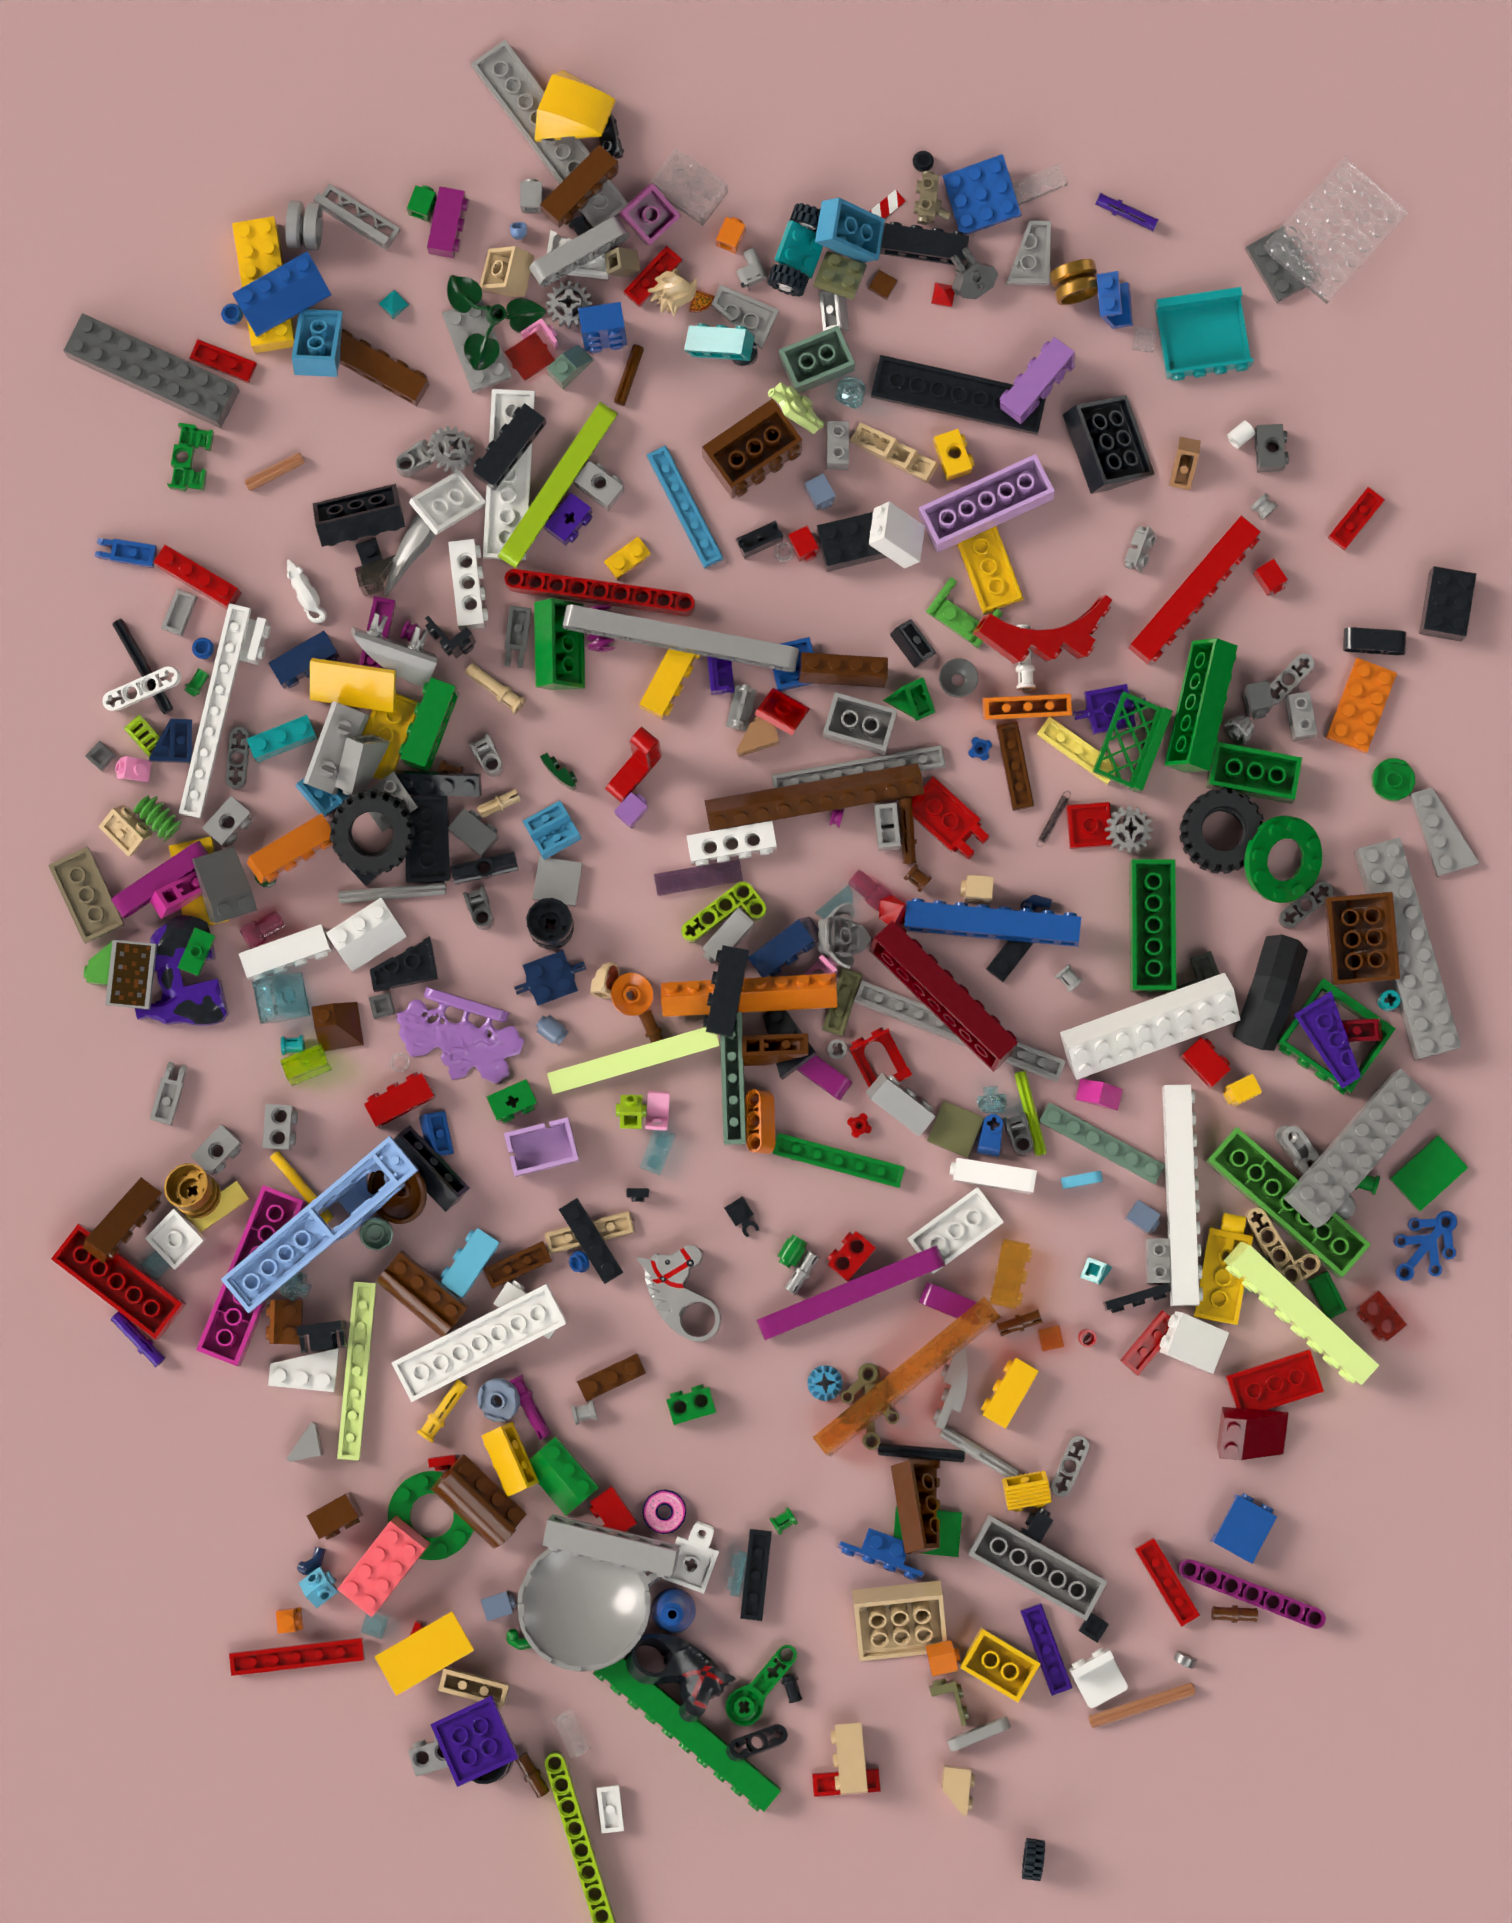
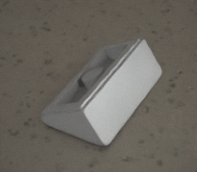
M825 290L819 291L823 331L837 325L841 332L848 331L846 297Z

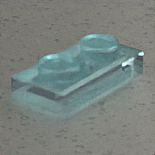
M654 1130L639 1168L660 1176L676 1135L665 1130Z
M739 1550L738 1555L733 1554L731 1567L735 1568L734 1577L729 1576L727 1590H731V1596L739 1597L747 1551Z

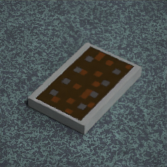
M112 940L105 1005L150 1010L157 944Z

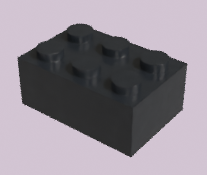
M873 512L817 525L816 531L827 572L888 558L869 545Z
M1433 566L1428 575L1419 634L1461 642L1467 636L1476 573Z

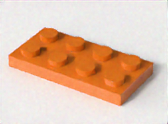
M1356 658L1326 739L1366 754L1397 673Z

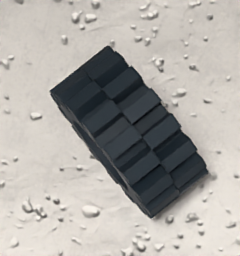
M1026 1838L1022 1863V1879L1041 1881L1045 1858V1840Z

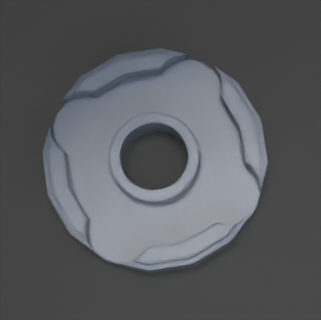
M493 1378L488 1380L479 1389L477 1395L478 1406L482 1409L483 1415L487 1419L494 1422H504L513 1418L518 1412L520 1396L516 1387L510 1381L503 1378ZM495 1395L502 1398V1405H498L495 1402Z

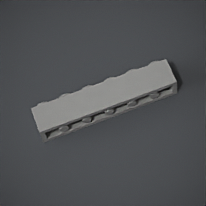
M554 1514L547 1520L543 1546H547L552 1551L559 1552L564 1550L570 1552L572 1556L582 1557L584 1555L591 1557L596 1562L608 1561L617 1567L629 1566L633 1567L637 1572L645 1573L649 1571L656 1573L655 1575L661 1578L672 1577L675 1573L681 1545Z

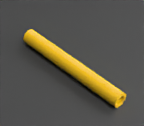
M279 1151L270 1156L271 1160L308 1204L317 1198ZM328 1209L319 1214L326 1224L334 1218Z

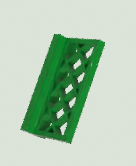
M1122 692L1092 772L1126 786L1129 790L1136 793L1143 791L1173 710L1166 707L1161 708L1129 693ZM1126 699L1133 701L1136 708L1135 711L1128 714L1123 706ZM1146 708L1156 711L1153 720L1146 722L1141 711ZM1138 712L1142 724L1132 728L1128 716ZM1124 718L1129 730L1119 734L1116 723ZM1144 727L1147 734L1146 738L1138 742L1134 730ZM1130 732L1135 744L1125 748L1120 736ZM1117 738L1121 750L1111 754L1108 744L1110 740ZM1136 746L1139 757L1131 762L1126 750ZM1122 752L1127 764L1117 768L1113 756ZM1109 758L1114 769L1110 772L1099 769L1102 761ZM1129 767L1132 774L1129 782L1121 778L1119 770Z

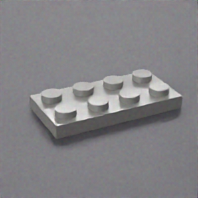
M482 298L476 305L485 306ZM471 307L467 313H460L455 309L443 312L442 315L472 393L511 379L512 375L501 347L495 362L488 368L480 371L472 368L464 354V343L469 336L475 333L485 336L490 326L486 319L487 311ZM492 329L488 338L495 339L498 342L495 331Z

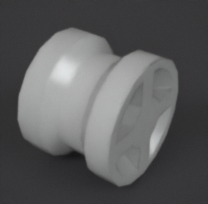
M1265 493L1252 505L1251 509L1257 511L1259 518L1264 520L1278 505L1275 502H1271L1269 495Z

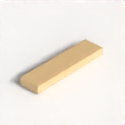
M630 1211L592 1220L603 1240L635 1233ZM570 1227L544 1233L549 1254L581 1247Z

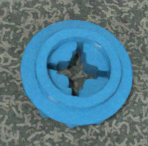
M823 1365L815 1368L810 1373L807 1385L810 1393L816 1399L829 1401L839 1395L842 1390L843 1380L835 1368ZM823 1373H825L827 1380L835 1381V1383L828 1385L827 1393H825L823 1386L815 1385V1383L822 1381Z

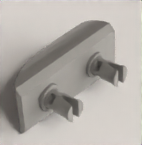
M376 612L370 630L365 631L352 627L351 634L355 641L383 668L396 670V676L420 687H424L426 682L429 683L438 659L434 653L423 649L429 630L424 629L420 636L421 629L416 626L411 644L408 645L383 637L382 632L388 617L383 615L378 624L380 615Z
M332 701L303 783L336 796L339 788L335 787L346 738L361 736L369 715Z

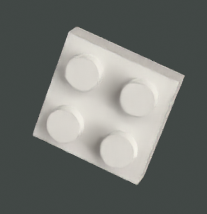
M174 1208L145 1238L174 1270L178 1269L206 1240L201 1232L178 1208Z

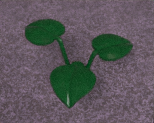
M455 275L449 277L447 297L450 305L456 311L467 313L471 307L487 311L486 319L490 326L485 336L475 333L469 336L464 343V354L472 368L476 371L484 370L491 366L499 355V343L495 339L488 338L495 325L500 324L504 319H510V327L515 332L520 333L541 319L546 313V310L537 303L522 298L511 300L507 304L506 309L500 304H495L492 307L489 305L478 306L476 304L482 298L480 285L468 277Z

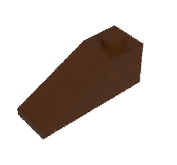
M808 1033L742 1036L744 1066H765L808 1056Z

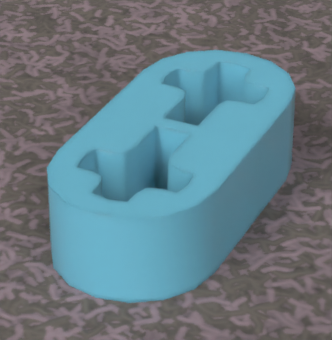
M1101 1171L1060 1178L1062 1189L1103 1182Z

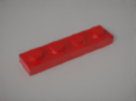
M1151 1538L1136 1547L1137 1555L1179 1625L1182 1627L1199 1617V1612L1156 1540Z

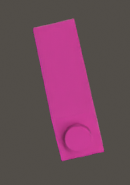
M196 871L154 892L150 903L161 919L182 909L202 895Z

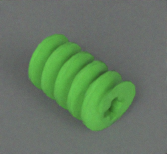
M148 795L136 805L133 811L136 814L140 813V819H146L145 824L147 826L152 825L151 830L158 832L157 836L164 838L163 842L167 841L178 831L182 821L179 820L174 823L176 815L173 814L168 817L170 809L167 808L162 811L164 803L161 802L156 805L158 797L155 796L150 799Z

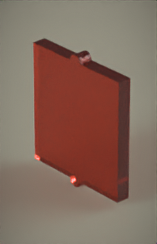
M536 332L505 351L506 356L513 364L512 368L517 370L524 381L555 361L547 349V344L542 342Z

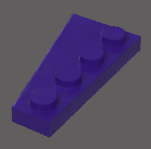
M1332 991L1294 1014L1341 1088L1346 1087L1361 1077Z

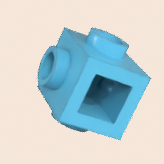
M320 1567L298 1583L305 1597L316 1608L338 1593L334 1585L337 1582L334 1576L329 1571L325 1573Z

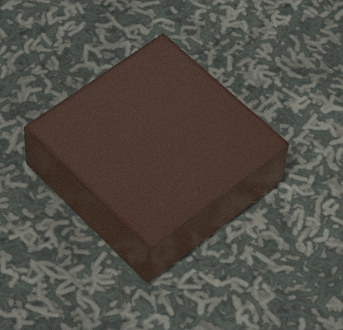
M879 270L868 290L887 300L898 280Z

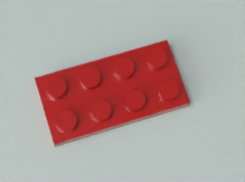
M1310 1349L1225 1376L1236 1408L1268 1410L1324 1392Z

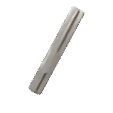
M945 1427L941 1431L940 1437L1006 1478L1015 1477L1019 1474L1017 1469L952 1429Z

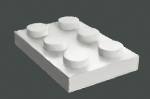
M458 470L411 498L409 503L434 534L437 535L482 508L486 501L463 473Z

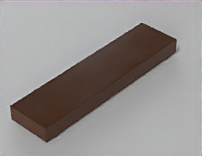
M1018 722L997 725L996 729L1012 811L1034 807Z

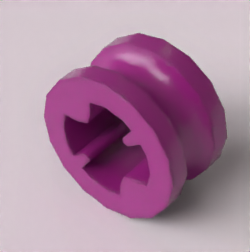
M407 620L402 629L401 638H408V641L411 642L418 624L415 623L413 625L411 621Z
M843 808L832 811L829 825L836 824L840 828L844 814Z

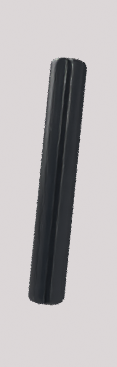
M880 1443L877 1452L880 1456L964 1462L965 1452L955 1449Z

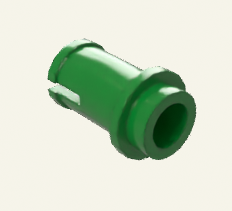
M198 668L190 682L185 684L186 688L184 691L196 697L197 694H200L199 690L207 678H209V675Z

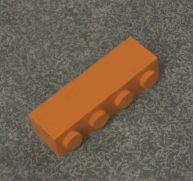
M1071 694L982 698L983 719L1072 715Z
M321 813L250 855L247 864L261 884L266 881L270 883L277 879L282 871L286 870V872L294 869L298 865L297 862L302 859L304 861L311 859L317 850L321 848L326 850L332 846L333 843L330 840L331 826Z

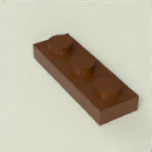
M541 1241L485 1267L483 1270L491 1288L494 1289L507 1281L509 1282L552 1262V1259L544 1241Z
M634 1354L577 1381L587 1402L646 1374V1371L638 1354Z

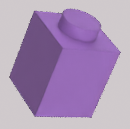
M631 792L614 813L628 827L632 828L648 811L647 800L639 793L635 796Z

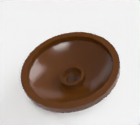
M381 1170L371 1172L368 1180V1192L375 1194L385 1185L384 1173ZM419 1171L405 1182L406 1190L403 1187L377 1211L383 1219L394 1224H406L421 1215L427 1201V1189Z

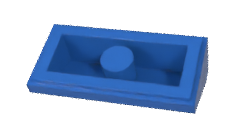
M445 1111L420 1116L419 1120L423 1139L440 1157L454 1154Z

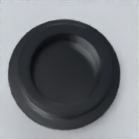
M919 151L914 155L913 166L917 171H929L933 167L934 158L931 153Z

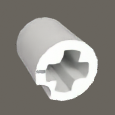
M1244 420L1229 432L1227 437L1229 442L1239 449L1256 433L1253 427Z

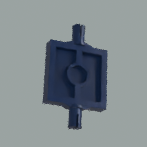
M564 950L522 965L526 974V983L514 986L515 990L523 988L516 991V994L530 991L535 998L537 1006L577 992L575 973L587 970L586 966L577 969V967L583 966L585 963L583 961L571 966L566 959Z

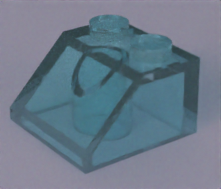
M302 973L272 975L252 981L260 1024L277 1023L310 1016Z

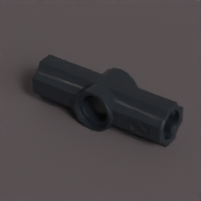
M515 852L488 858L481 857L475 861L451 866L455 885L519 871ZM483 863H488L490 865V871L487 873H480V865Z

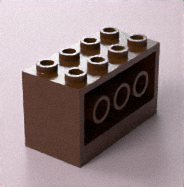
M771 399L702 446V456L730 497L734 498L737 496L739 498L748 492L747 488L751 485L762 483L766 479L765 476L770 472L776 473L782 469L786 461L797 459L801 455L803 440L774 399Z

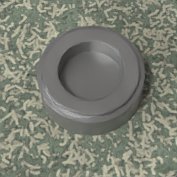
M1177 1651L1174 1656L1176 1662L1191 1669L1195 1667L1197 1662L1195 1658L1181 1651Z

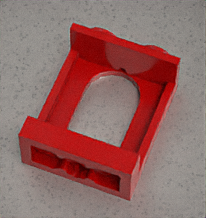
M881 1027L871 1032L872 1037L866 1040L861 1037L852 1042L853 1046L849 1050L868 1088L876 1080L864 1054L865 1047L871 1042H879L885 1047L897 1071L893 1075L895 1078L902 1082L912 1077V1073L898 1050L889 1028L884 1030Z

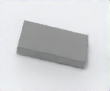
M176 589L161 629L182 637L198 597Z

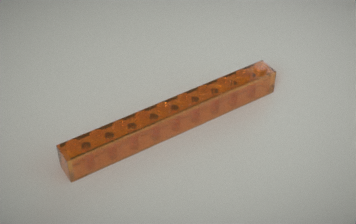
M983 1297L812 1438L822 1451L831 1457L1000 1319L1001 1315L988 1299Z

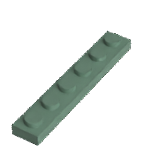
M1050 1102L1039 1120V1123L1154 1185L1165 1167L1163 1163Z

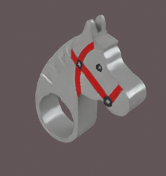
M687 1245L671 1255H659L656 1253L650 1259L637 1257L638 1262L645 1269V1280L651 1299L658 1313L668 1326L679 1335L694 1342H706L714 1338L722 1324L719 1308L712 1301L685 1287V1283L690 1277L691 1269L699 1266L703 1260L701 1250L696 1246ZM695 1303H706L715 1313L713 1329L702 1337H693L688 1334L683 1326V1318L681 1317L686 1311L685 1307L688 1308Z

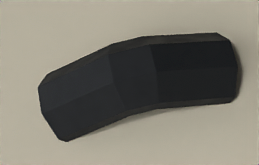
M1283 934L1266 936L1254 978L1240 1014V1021L1237 1022L1233 1032V1037L1242 1043L1260 1050H1275L1291 1009L1308 952L1298 939Z

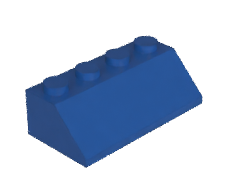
M308 251L232 293L256 337L331 296Z

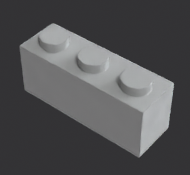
M882 1072L866 1091V1094L873 1102L916 1135L920 1136L936 1117L931 1111L933 1107L924 1099L921 1102L916 1099L917 1094L910 1088L906 1087L903 1089L899 1086L901 1082L890 1074L888 1077Z

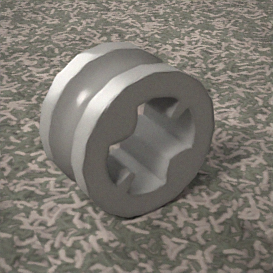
M836 1039L829 1044L828 1054L831 1058L839 1060L846 1056L847 1045L844 1041ZM834 1044L836 1046L837 1044L842 1045L841 1050L843 1053L841 1055L839 1053L838 1055L833 1054L834 1049L832 1046Z

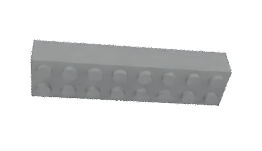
M1401 1068L1391 1073L1285 1195L1284 1199L1313 1227L1318 1228L1324 1225L1433 1098Z

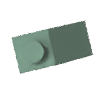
M577 345L562 353L547 367L548 375L564 390L594 359Z

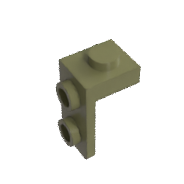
M945 1678L932 1681L933 1685L929 1686L932 1697L953 1692L961 1725L966 1726L965 1720L969 1719L966 1706L962 1707L960 1698L964 1697L961 1684L956 1685L955 1680L946 1681Z

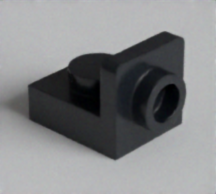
M376 538L356 544L364 570L374 571L379 569L382 564H385Z

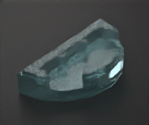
M849 885L818 909L815 914L821 919H825L839 905L846 902H851L852 904L853 896Z

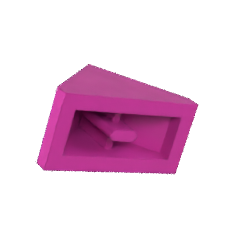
M1080 1079L1075 1100L1118 1111L1123 1089L1105 1082Z

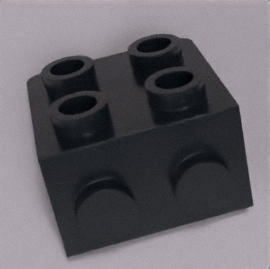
M429 616L425 618L427 622L425 627L435 640L440 639L439 643L448 656L453 655L457 659L463 653L466 655L474 649L476 641L467 627L449 640Z

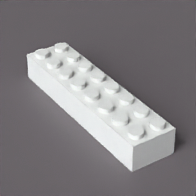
M1222 973L1062 1031L1060 1034L1068 1064L1076 1080L1240 1021L1234 988L1226 974Z

